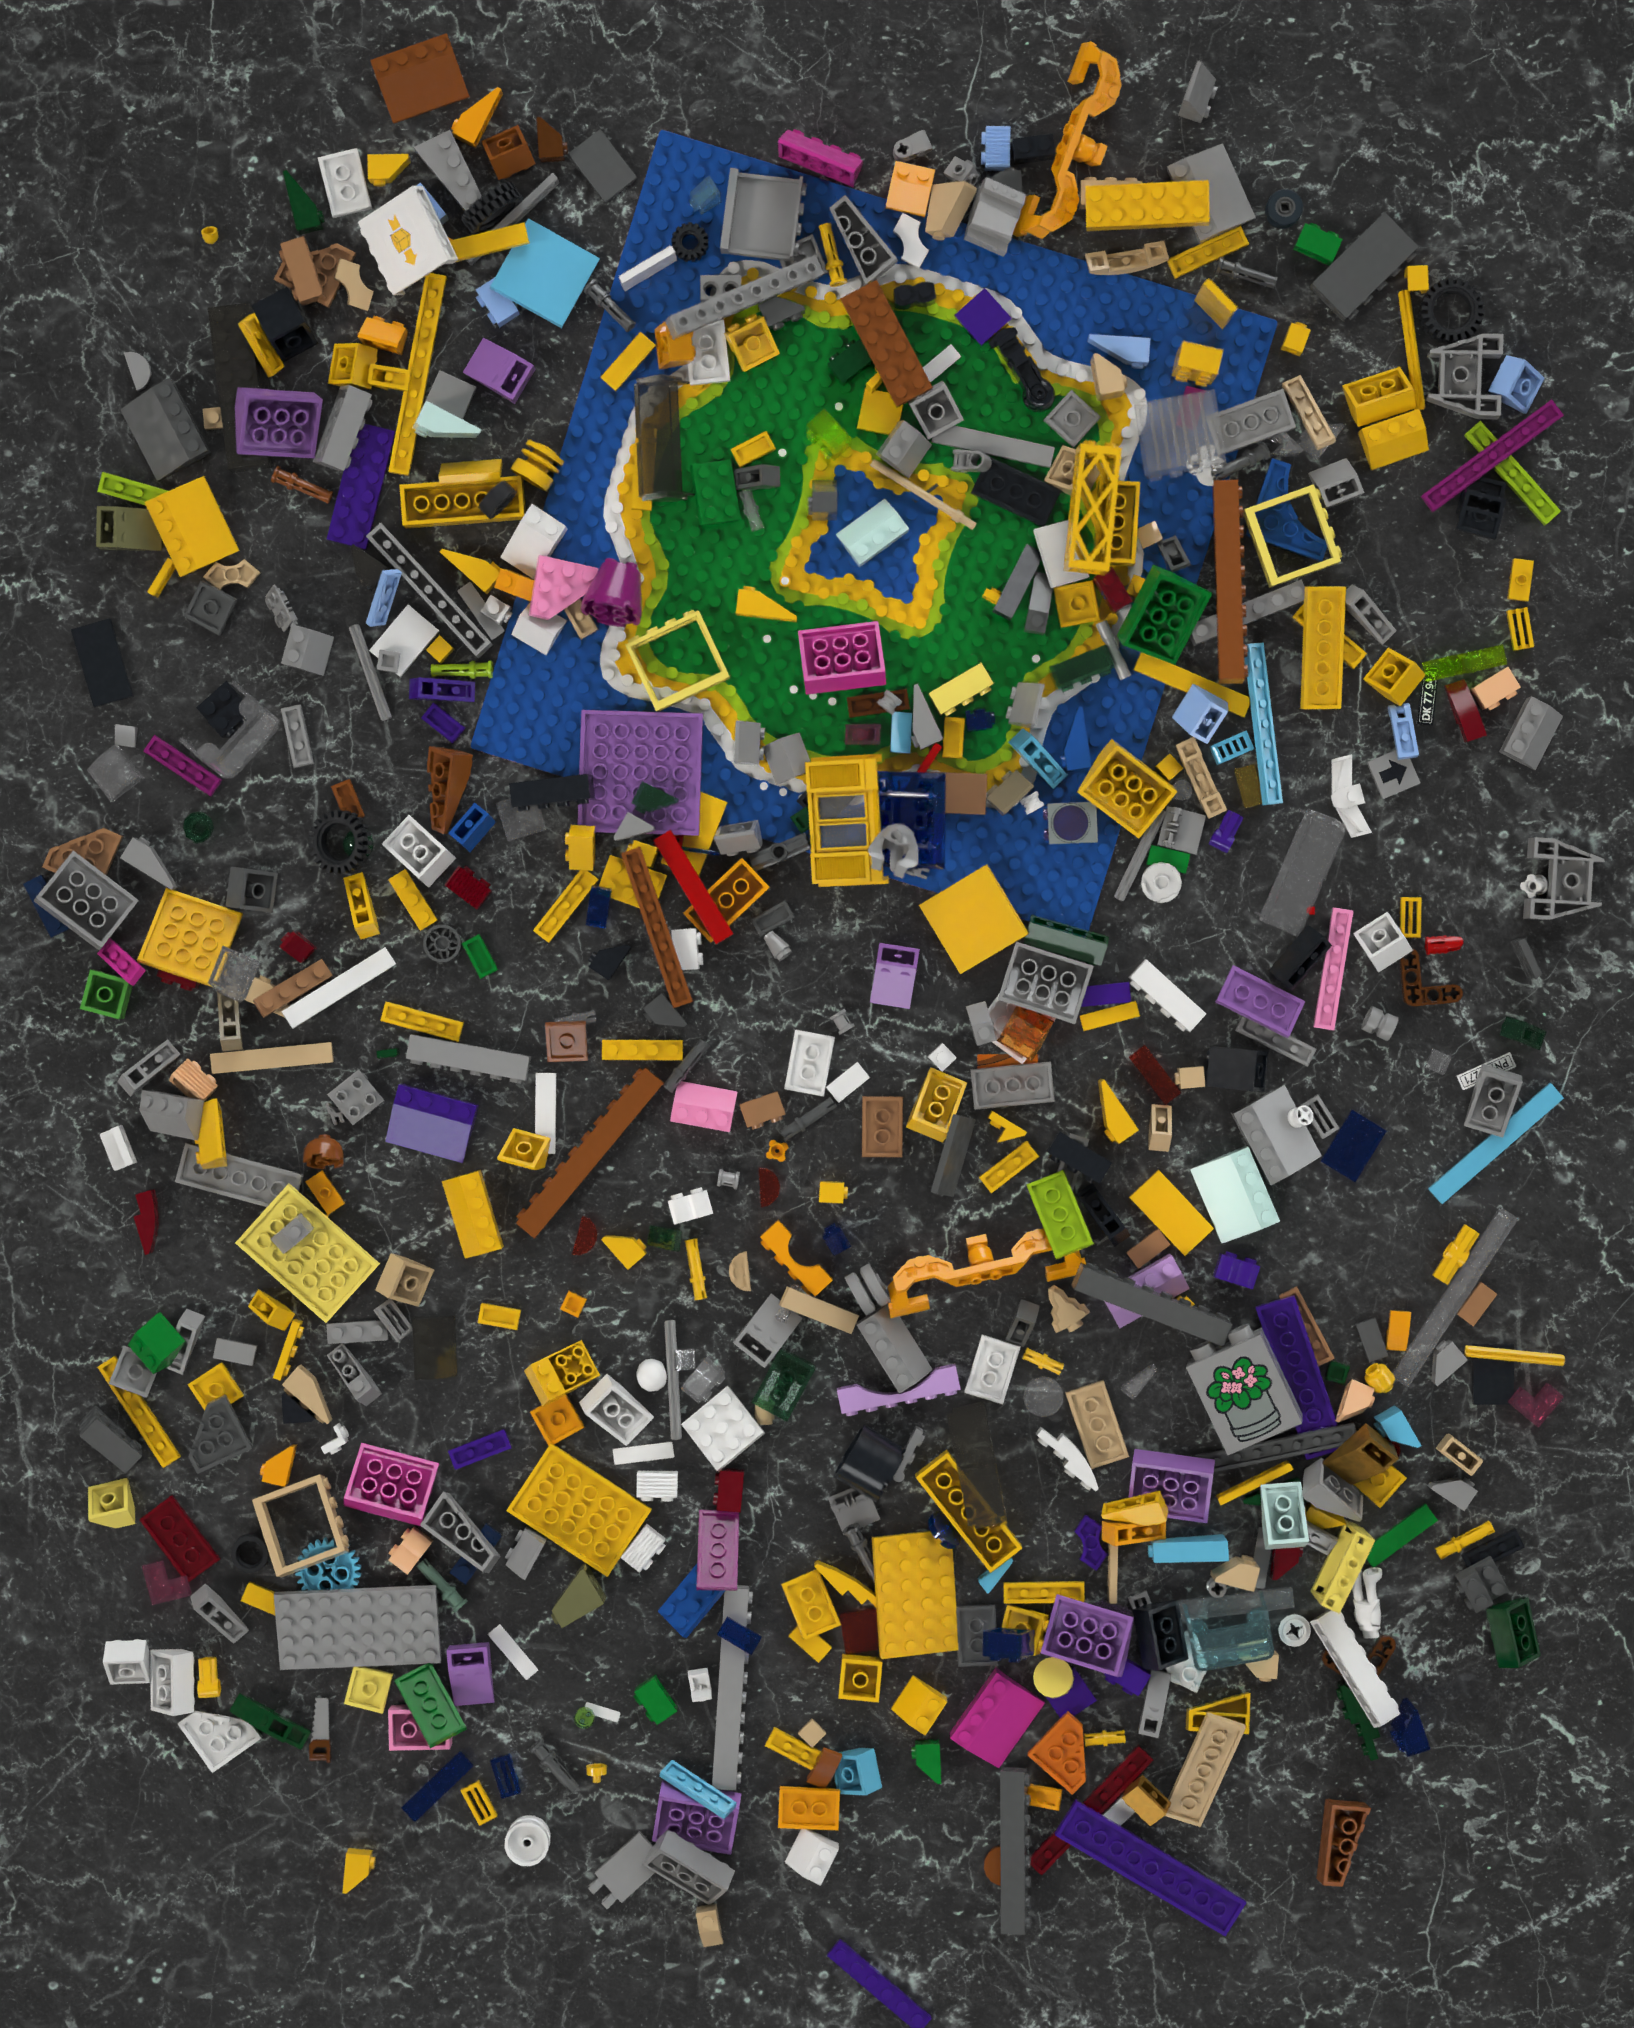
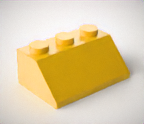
M1401 367L1342 385L1351 416L1358 427L1416 408L1414 388Z
M1420 409L1362 428L1358 432L1371 471L1429 450L1426 426Z
M217 1098L204 1102L199 1138L195 1140V1144H199V1152H196L197 1164H201L203 1169L227 1166L222 1110Z

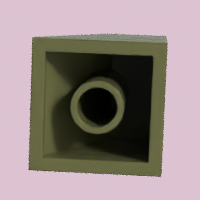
M587 1563L582 1564L553 1606L551 1617L556 1625L560 1624L561 1628L600 1607L606 1600V1594Z

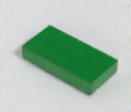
M1151 845L1146 865L1151 866L1159 862L1169 863L1179 873L1186 874L1190 854Z
M480 934L462 943L480 979L499 970Z

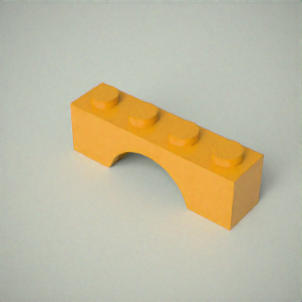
M777 1220L760 1236L762 1239L760 1243L767 1251L771 1249L776 1254L774 1258L781 1266L785 1264L790 1269L788 1274L795 1281L799 1279L803 1283L801 1288L808 1295L812 1293L816 1296L833 1281V1278L820 1264L803 1266L793 1260L788 1249L792 1234Z

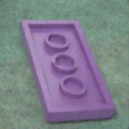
M1234 965L1231 967L1215 1001L1286 1038L1290 1036L1305 1003L1304 1000Z

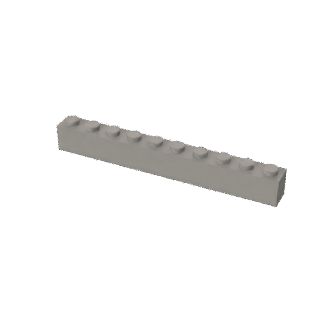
M738 1585L737 1591L724 1592L712 1786L721 1790H736L737 1784H741V1772H737L738 1764H742L743 1752H739V1744H743L744 1732H740V1724L745 1723V1712H741L742 1704H746V1692H743V1684H747L748 1672H744V1664H748L749 1652H745V1645L750 1644V1632H746L747 1624H751L752 1612H748V1604H752L753 1592H749V1586Z

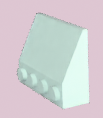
M1243 1146L1190 1169L1221 1243L1280 1222L1249 1147Z

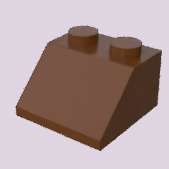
M519 125L481 141L498 180L509 178L512 174L521 170H527L536 164Z

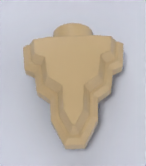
M1055 1285L1048 1288L1049 1301L1053 1306L1051 1315L1054 1320L1051 1324L1055 1332L1058 1333L1064 1329L1072 1332L1084 1324L1081 1319L1090 1313L1085 1304H1079L1075 1298L1067 1297L1065 1292Z

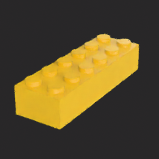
M1209 180L1085 186L1087 231L1209 226L1210 224Z
M522 476L441 484L439 482L400 485L402 524L406 529L522 520L526 514L524 480ZM505 480L516 491V495L503 511L494 518L489 519L478 506L492 488Z
M947 1449L915 1474L919 1483L990 1573L1022 1549L1021 1543Z

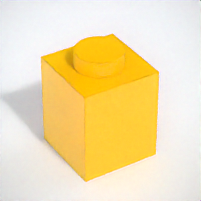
M1300 322L1291 323L1281 350L1300 356L1311 331L1307 329V325Z
M820 1181L819 1202L843 1203V1199L848 1198V1187H844V1182Z

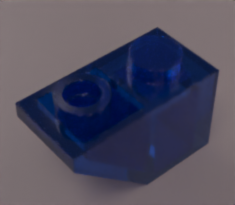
M833 1223L824 1228L822 1237L833 1256L852 1247L840 1224L836 1226Z

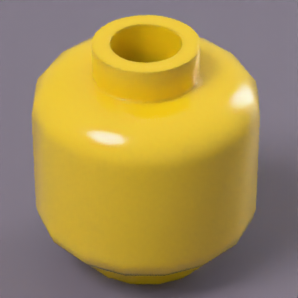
M1374 1363L1366 1369L1365 1381L1370 1387L1375 1388V1393H1387L1393 1388L1395 1377L1385 1364Z

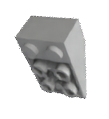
M772 1293L733 1341L737 1347L764 1368L803 1319L796 1312L781 1307L779 1305L781 1300Z

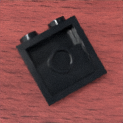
M225 681L196 707L222 738L233 736L237 732L236 728L241 723L244 725L252 718L251 714L254 712L228 681Z

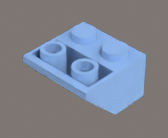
M1192 684L1172 718L1191 736L1208 744L1228 713V702Z

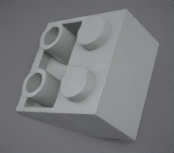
M1347 458L1308 473L1312 485L1314 484L1315 489L1318 488L1321 493L1322 500H1320L1322 508L1329 509L1357 498L1364 493L1358 475Z

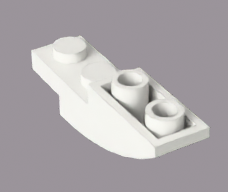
M1040 1427L1036 1432V1435L1039 1437L1037 1441L1045 1447L1050 1445L1055 1449L1053 1453L1060 1459L1066 1458L1063 1466L1066 1468L1064 1472L1073 1479L1076 1476L1082 1480L1080 1484L1090 1491L1092 1488L1097 1491L1098 1485L1088 1462L1071 1440L1063 1433L1056 1439Z

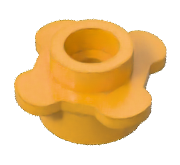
M771 1140L766 1157L783 1162L786 1159L787 1143H778L776 1140Z

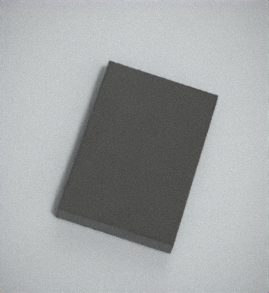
M601 129L568 153L604 203H607L637 180L636 175Z
M995 1604L956 1606L958 1667L998 1665Z

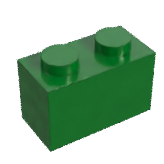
M1305 223L1293 250L1330 266L1343 239L1339 238V235L1335 232L1320 230V226L1317 224Z
M653 1675L635 1688V1700L640 1706L643 1704L647 1710L645 1712L646 1716L651 1722L654 1721L656 1725L677 1712V1705L656 1675Z

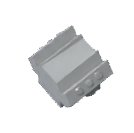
M985 177L978 188L970 210L964 240L1004 257L1007 253L1008 244L1012 239L1015 225L1020 217L1021 208L1024 206L1026 194Z

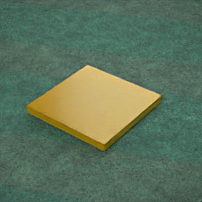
M988 864L919 905L960 974L1029 934Z
M166 888L137 962L215 988L243 913Z

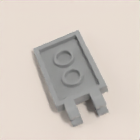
M640 1831L595 1871L597 1878L589 1884L588 1889L592 1894H595L603 1884L611 1891L601 1903L606 1909L617 1899L621 1903L625 1901L655 1873L642 1865L653 1845Z

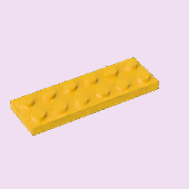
M1305 586L1300 709H1341L1345 586Z

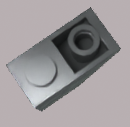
M778 296L758 304L759 312L764 317L769 330L777 331L785 326L784 323L790 320L796 322L803 318V314H805L803 305Z

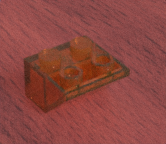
M1016 1006L997 1041L1032 1061L1042 1047L1054 1021L1041 1013Z

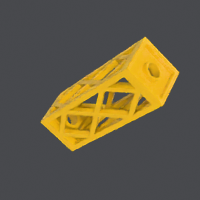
M1086 440L1076 448L1063 571L1105 575L1109 572L1122 448L1117 447L1115 443L1096 445V441ZM1084 459L1091 460V462L1084 469ZM1094 465H1096L1106 486L1096 501H1094L1084 480ZM1106 497L1105 516L1103 520L1098 510V506ZM1081 498L1087 513L1078 523ZM1089 518L1100 538V541L1090 554H1088L1079 535L1080 530ZM1101 550L1100 562H1094L1093 559ZM1075 552H1076V554H1077L1079 560H1075V559H1074Z

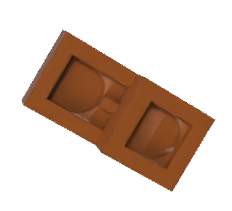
M823 1748L816 1758L815 1766L807 1775V1783L826 1788L841 1761L842 1754Z

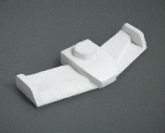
M1352 754L1332 759L1331 800L1333 807L1336 808L1351 838L1372 833L1357 806L1364 804L1365 801L1361 785H1352Z

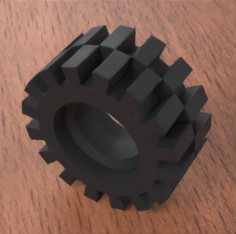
M688 222L689 224L685 225L683 223L672 234V247L679 259H684L685 262H695L696 259L700 260L703 255L705 256L706 250H708V236L703 227H699V224L695 223L694 225L692 222ZM687 235H693L698 239V245L696 248L688 250L682 245L683 238Z

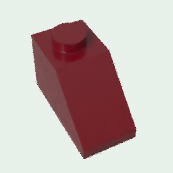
M1303 1547L1272 1549L1270 1578L1278 1580L1299 1563V1557L1303 1555Z

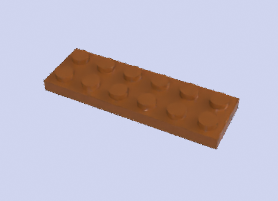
M877 280L840 298L896 408L933 389Z

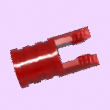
M1460 936L1425 937L1426 955L1459 951L1464 944V940Z

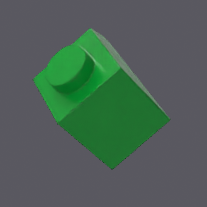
M939 1739L915 1740V1747H911L912 1759H916V1765L935 1783L941 1784Z

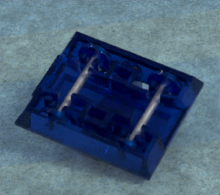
M878 771L879 806L885 801V809L880 810L881 830L893 824L906 825L914 833L918 847V864L912 868L945 869L946 773ZM886 848L882 850V852H885L883 867H890L891 852Z

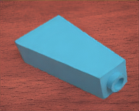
M1223 1534L1151 1541V1545H1148V1556L1152 1557L1154 1563L1229 1561L1228 1541Z

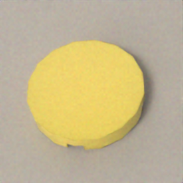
M1054 1657L1046 1658L1039 1662L1035 1668L1033 1675L1034 1685L1046 1697L1058 1698L1064 1696L1072 1688L1074 1681L1073 1671L1064 1660Z

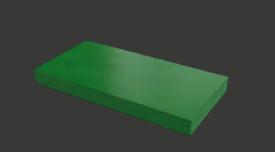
M431 1663L424 1664L394 1680L430 1749L467 1730Z

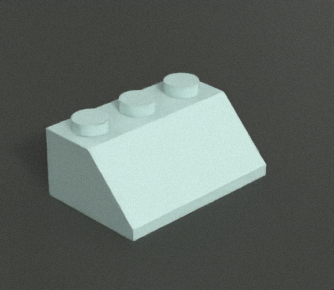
M883 499L838 532L836 536L860 568L908 533L909 528L897 511L886 499Z

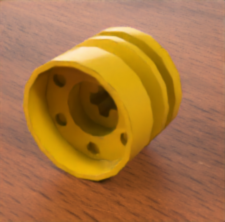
M527 440L526 445L532 449V452L523 448L521 451L528 457L527 460L517 458L511 467V471L518 476H522L525 481L547 492L554 481L547 474L548 471L558 474L559 470L553 466V463L562 467L565 462L547 446Z

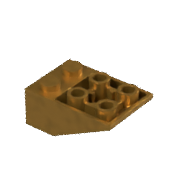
M1364 1424L1327 1457L1323 1464L1347 1483L1353 1485L1385 1472L1399 1458L1391 1442L1368 1424Z

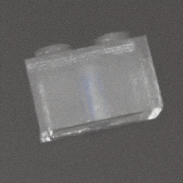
M706 1356L681 1385V1389L698 1404L702 1400L706 1402L712 1395L710 1390L714 1385L718 1387L726 1378L723 1376L725 1370L709 1356Z

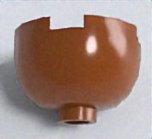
M319 1135L318 1138L312 1139L306 1145L303 1153V1163L307 1162L308 1167L315 1169H325V1166L334 1165V1169L342 1167L344 1165V1152L341 1144L332 1139L330 1135Z

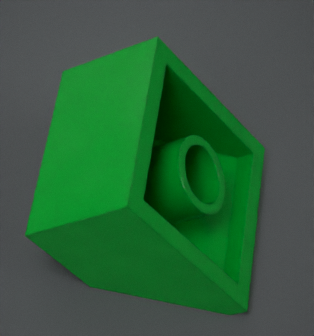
M159 1312L134 1334L128 1346L145 1366L155 1374L171 1366L186 1341L162 1313Z

